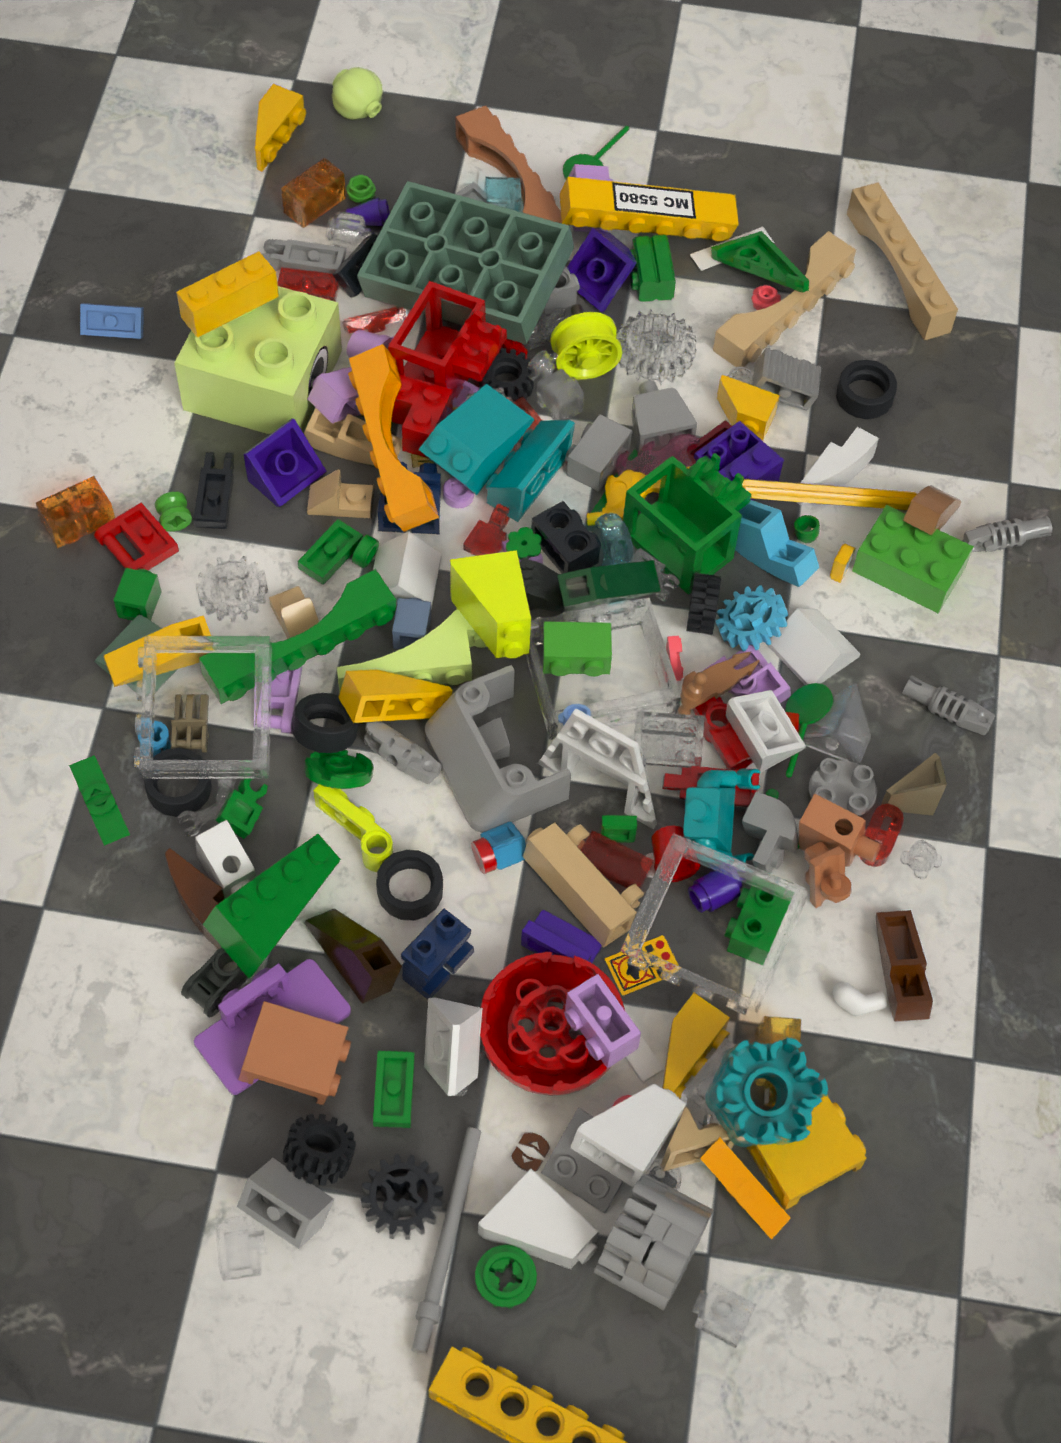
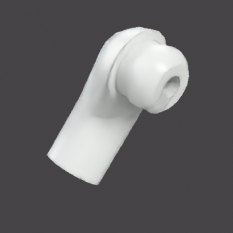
M839 982L833 987L832 993L835 1002L854 1016L864 1015L887 1007V1001L882 991L863 995L847 982Z

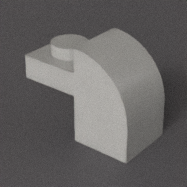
M756 791L742 819L745 834L762 840L752 861L756 874L769 878L773 868L778 869L782 864L785 850L796 854L799 836L794 816L788 806L776 798Z

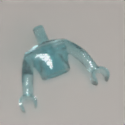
M614 512L601 515L596 519L595 525L601 530L604 554L602 566L629 563L633 557L634 548L627 525ZM626 600L610 603L608 607L613 612L627 609L628 605Z

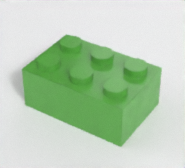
M886 505L860 546L852 572L939 614L965 570L974 546L938 529L930 535L904 522L905 513Z

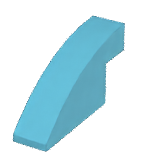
M750 500V503L738 511L742 514L735 551L764 571L797 587H800L820 568L814 548L789 539L781 510Z

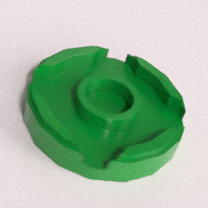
M348 750L336 753H318L314 751L310 754V758L305 759L304 773L308 779L322 786L338 789H352L370 783L374 765L368 757L361 753H356V757L349 756Z

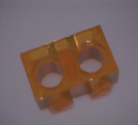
M323 158L281 187L284 213L302 228L306 227L346 198L344 173L326 158Z
M95 476L35 502L41 522L57 548L76 542L81 537L96 531L115 518L112 504Z

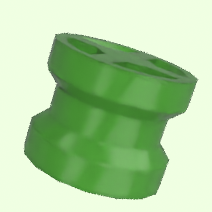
M168 492L156 499V512L161 515L159 521L166 531L175 532L190 525L192 516L191 512L186 508L187 500L183 493Z

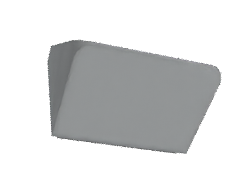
M501 717L478 728L494 760L509 757L510 744Z

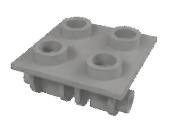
M578 1108L541 1173L606 1213L623 1181L570 1148L580 1125L594 1118Z

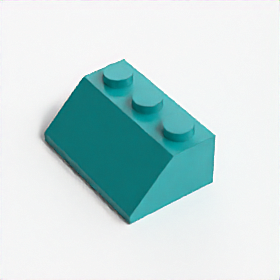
M543 420L539 422L534 430L530 428L523 436L520 448L516 452L514 450L511 451L505 459L504 468L499 474L494 473L486 484V489L488 490L487 504L519 522L565 463L566 454L572 445L575 423L571 420Z

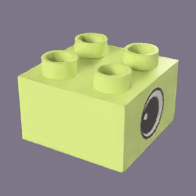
M278 286L279 297L198 338L191 331L174 362L183 410L269 435L291 418H294L302 432H304L315 409V406L307 400L313 388V381L322 373L332 372L342 352L338 302Z

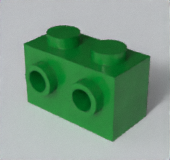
M754 878L751 888L744 887L736 906L742 909L739 918L731 917L724 937L730 939L727 952L767 967L795 893Z

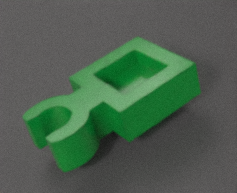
M248 774L240 781L238 791L234 789L229 793L215 820L219 824L227 820L233 832L243 839L250 835L263 809L262 806L255 802L262 798L268 789V786L263 784L257 791H253L250 787V781L253 777L251 774Z

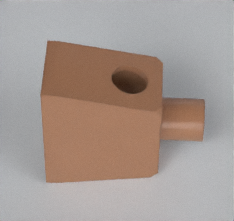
M815 793L799 821V849L804 851L818 842H823L829 850L840 846L845 852V867L851 866L856 855L874 862L879 853L881 843L865 836L866 821L862 817Z

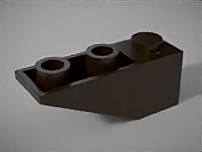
M335 908L305 920L304 924L362 1004L392 991L402 965L380 937Z

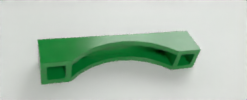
M375 569L347 583L333 609L320 622L305 632L284 641L269 644L242 645L227 643L199 658L201 673L220 704L229 700H238L248 690L258 685L264 686L271 683L277 675L287 670H296L302 667L307 660L317 655L328 654L336 645L346 640L352 641L359 638L364 631L375 625L382 626L388 623L396 613V598Z

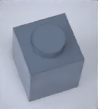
M398 598L392 630L393 649H403L429 633L431 602L423 601L419 598Z

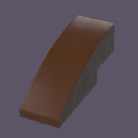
M169 848L165 855L174 887L184 909L206 939L217 949L221 948V945L203 926V923L214 907L225 899L222 888Z
M911 910L876 912L880 957L894 1022L930 1019L933 998L925 974L927 962Z

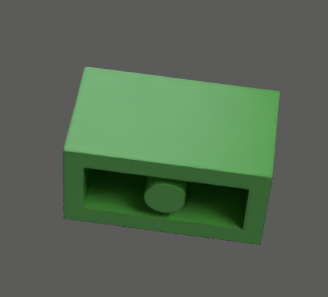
M544 622L543 674H553L555 676L586 674L591 677L610 674L612 661L611 623Z

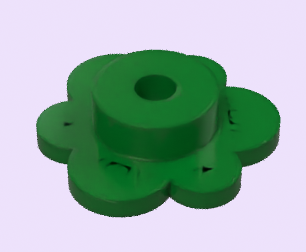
M522 527L518 530V533H509V541L506 543L507 552L517 550L518 558L521 560L522 558L527 559L528 556L536 557L541 553V546L539 545L541 543V536L533 534L531 528Z

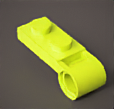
M319 784L313 790L315 806L361 840L363 864L370 871L377 872L383 861L393 854V843L390 834L375 823V818L369 810L363 806L356 807L352 804L341 789ZM375 847H381L385 849V851L379 854H374L370 852V850Z

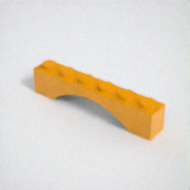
M381 344L349 358L352 371L348 372L352 386L358 391L359 397L355 398L359 412L365 417L366 423L362 427L367 440L372 443L373 450L370 451V457L376 469H379L380 477L377 478V483L381 493L386 496L388 504L384 505V509L391 523L395 522L405 532L439 518L432 490L421 477L410 472L400 463L393 447L391 435L392 411L396 396L402 385L394 357Z

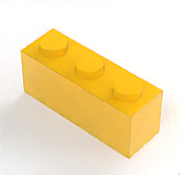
M259 251L176 292L181 318L197 338L279 297L276 271Z

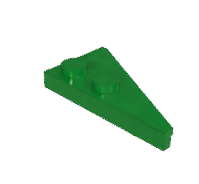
M762 231L711 247V258L802 293L809 291V280Z

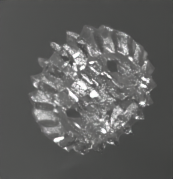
M651 309L647 315L639 311L636 318L629 316L626 323L621 324L616 336L622 347V357L619 361L620 367L625 368L627 375L635 374L637 381L642 378L647 381L657 380L662 385L664 379H667L673 383L676 376L683 378L686 370H690L696 357L697 341L696 336L693 335L692 326H686L685 318L676 320L675 312L668 316L665 315L663 309L659 314H655Z

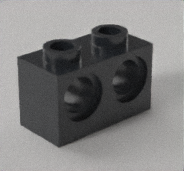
M564 501L532 518L531 529L533 534L541 536V543L539 544L541 549L561 574L591 568L599 563L601 543L598 536L594 532L588 531L583 525L578 512L574 509L571 510Z

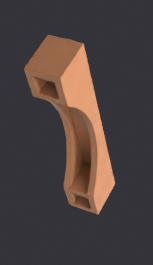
M487 106L456 116V139L468 156L495 167L507 176L522 198L523 213L562 223L561 211L555 204L552 193L545 190L537 172L531 170L525 155L519 153L514 146L511 135L506 134L502 129L498 117L492 115Z

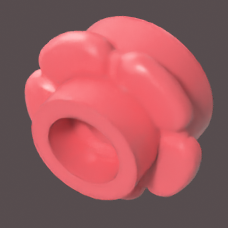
M768 285L757 287L753 291L752 296L754 308L761 310L780 302L781 296L777 294V289Z

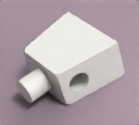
M227 820L195 837L197 858L210 879L222 888L225 899L255 878L254 866Z

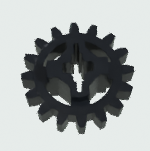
M399 1154L394 1156V1164L391 1165L384 1159L380 1160V1172L373 1169L368 1171L372 1183H362V1192L369 1195L361 1198L362 1208H371L365 1213L367 1222L377 1219L375 1225L376 1232L380 1233L385 1228H388L390 1239L393 1240L398 1231L403 1232L406 1240H410L411 1230L416 1229L421 1235L425 1234L424 1222L434 1225L436 1223V1216L432 1211H442L443 1202L435 1199L443 1196V1186H433L439 1181L438 1173L427 1174L429 1169L427 1161L421 1163L419 1167L416 1166L414 1155H410L407 1163L401 1162ZM398 1174H406V1176L393 1177ZM422 1184H424L428 1193L427 1203L423 1202V1198L418 1195ZM378 1190L387 1199L383 1204L382 1210L377 1204ZM406 1192L409 1193V1200L402 1198L399 1202L396 1201V1193L401 1196ZM408 1216H411V1217H412V1218L407 1219V1220H398L399 1218H402V1217H408Z

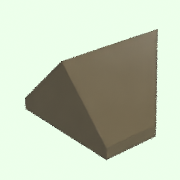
M934 753L886 790L881 807L885 811L933 816L947 785L941 758Z

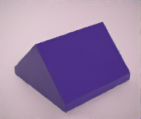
M291 418L244 453L247 480L277 507H281L327 472L294 418Z

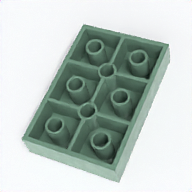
M407 181L357 277L365 297L409 310L412 309L429 281L485 300L486 322L495 326L497 324L501 328L507 329V339L527 344L574 249L569 225ZM441 298L442 319L464 325L472 309Z

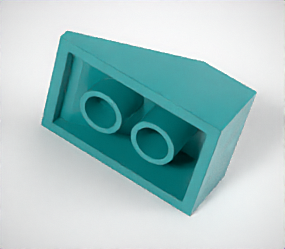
M485 384L435 427L419 448V451L477 495L535 419L488 384Z

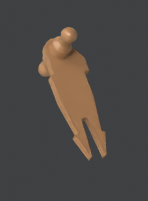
M751 652L735 654L731 659L712 665L702 672L696 673L693 671L683 679L680 693L682 705L678 708V714L686 718L691 714V709L712 697L717 699L730 691L746 675L750 676L760 660L735 670L734 667L751 654Z

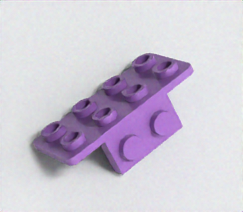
M307 959L288 973L285 972L279 963L271 969H262L253 977L251 983L241 990L234 989L224 996L222 1003L218 1005L221 1019L195 1037L194 1045L230 1094L238 1095L258 1081V1079L254 1078L253 1083L249 1084L239 1081L238 1078L264 1001L336 1024L350 1015V1005L314 960Z

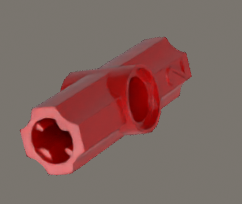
M712 697L692 709L702 725L703 737L714 745L727 769H746L754 763L726 717L727 704L723 702L721 697L717 699ZM712 721H720L725 726H716Z

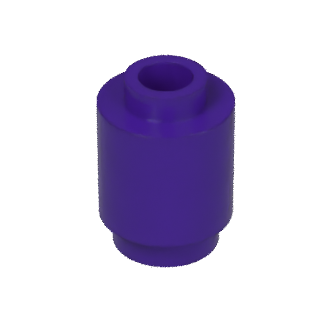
M722 866L695 880L693 886L688 888V894L694 907L700 913L706 910L712 912L739 898L741 895L740 889L743 887L739 874L734 869L729 870L726 866Z

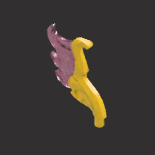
M680 434L670 439L668 444L658 451L652 450L655 444L654 441H651L640 449L637 457L632 461L627 460L629 457L627 450L620 454L616 462L619 477L616 478L613 475L608 477L605 485L606 506L602 508L601 512L586 513L588 526L604 524V527L623 521L626 491L672 455L684 466L690 468L693 463L687 455V449L690 444H699L700 439L692 434ZM661 479L640 494V496L645 499L651 492L659 493Z

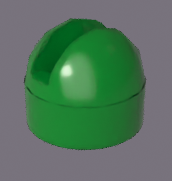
M811 515L797 518L794 522L796 538L803 541V543L814 542L820 533L819 520Z

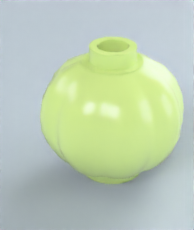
M361 67L342 70L333 81L332 101L335 110L347 119H360L367 116L370 118L375 117L382 107L380 104L383 93L381 80L371 70Z

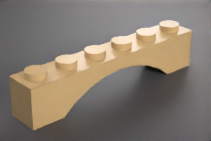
M879 182L852 189L847 215L857 232L874 241L890 261L902 286L911 320L924 341L951 333L958 308Z
M828 231L810 247L805 274L809 280V291L802 293L794 290L780 302L765 309L733 315L716 331L713 351L739 370L744 368L749 362H755L764 348L768 345H774L781 333L787 328L791 329L805 311L810 312L824 294L829 295L838 281L850 276L855 267L853 261L856 249Z

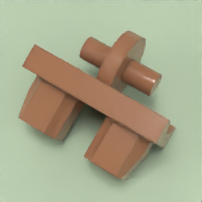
M818 842L806 848L804 854L806 861L809 863V869L805 873V881L810 886V902L814 907H820L826 899L834 903L847 899L851 894V881L845 876V852L840 846L829 850L823 842Z

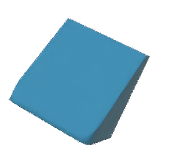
M507 822L480 834L481 838H486L490 843L496 857L498 870L525 860L523 858L526 848L525 838L512 822Z

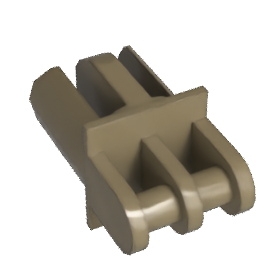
M187 694L185 718H183L182 695H175L174 720H171V749H202V753H207L209 738L207 728L209 696L207 694L200 695L199 719H197L195 694Z

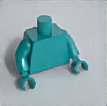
M739 769L737 773L734 770H709L702 774L697 782V787H687L683 834L684 838L694 848L699 861L717 867H730L739 875L755 872L754 870H749L746 866V861L753 860L754 854L745 853L733 856L731 853L735 803L734 787L737 785L740 789H759L760 785H752L751 776L753 773H761L760 770Z

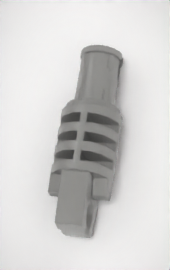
M1047 516L1026 521L1014 518L1010 519V521L1004 520L994 522L993 524L988 523L976 527V529L966 531L963 542L974 546L972 552H992L1003 550L1005 547L1007 549L1014 546L1018 547L1022 546L1026 540L1051 536L1052 523Z
M913 675L907 681L902 692L903 695L928 706L930 713L934 715L937 713L940 718H947L948 722H956V726L981 735L987 734L995 718V714L973 700H966V697L963 695L957 696V692L953 690L949 692L945 686L936 688Z

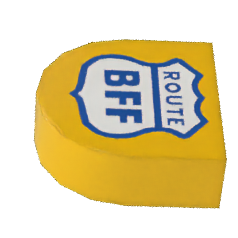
M848 544L841 546L834 559L830 579L841 583L854 556L855 547Z

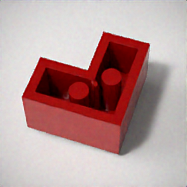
M399 374L402 385L395 399L391 422L402 424V451L427 458L419 451V448L435 427L453 412V389Z

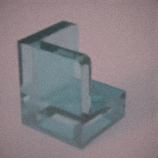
M485 177L484 191L486 192V202L506 204V208L520 212L522 202L520 178Z

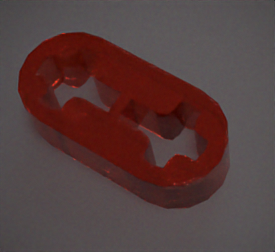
M882 804L874 811L865 836L873 840L882 841V844L874 862L860 857L868 866H882L889 859L904 822L903 813L898 807L892 804ZM888 816L892 818L891 824L887 831H884L880 828L883 820Z

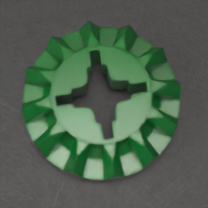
M500 1245L488 1250L480 1258L475 1271V1283L481 1297L490 1302L494 1307L499 1306L511 1309L516 1305L525 1303L535 1290L537 1281L536 1267L531 1257L522 1249L511 1245ZM513 1263L512 1277L517 1279V1282H508L506 1287L499 1291L500 1278L495 1276V1273H503L509 1267V1264Z

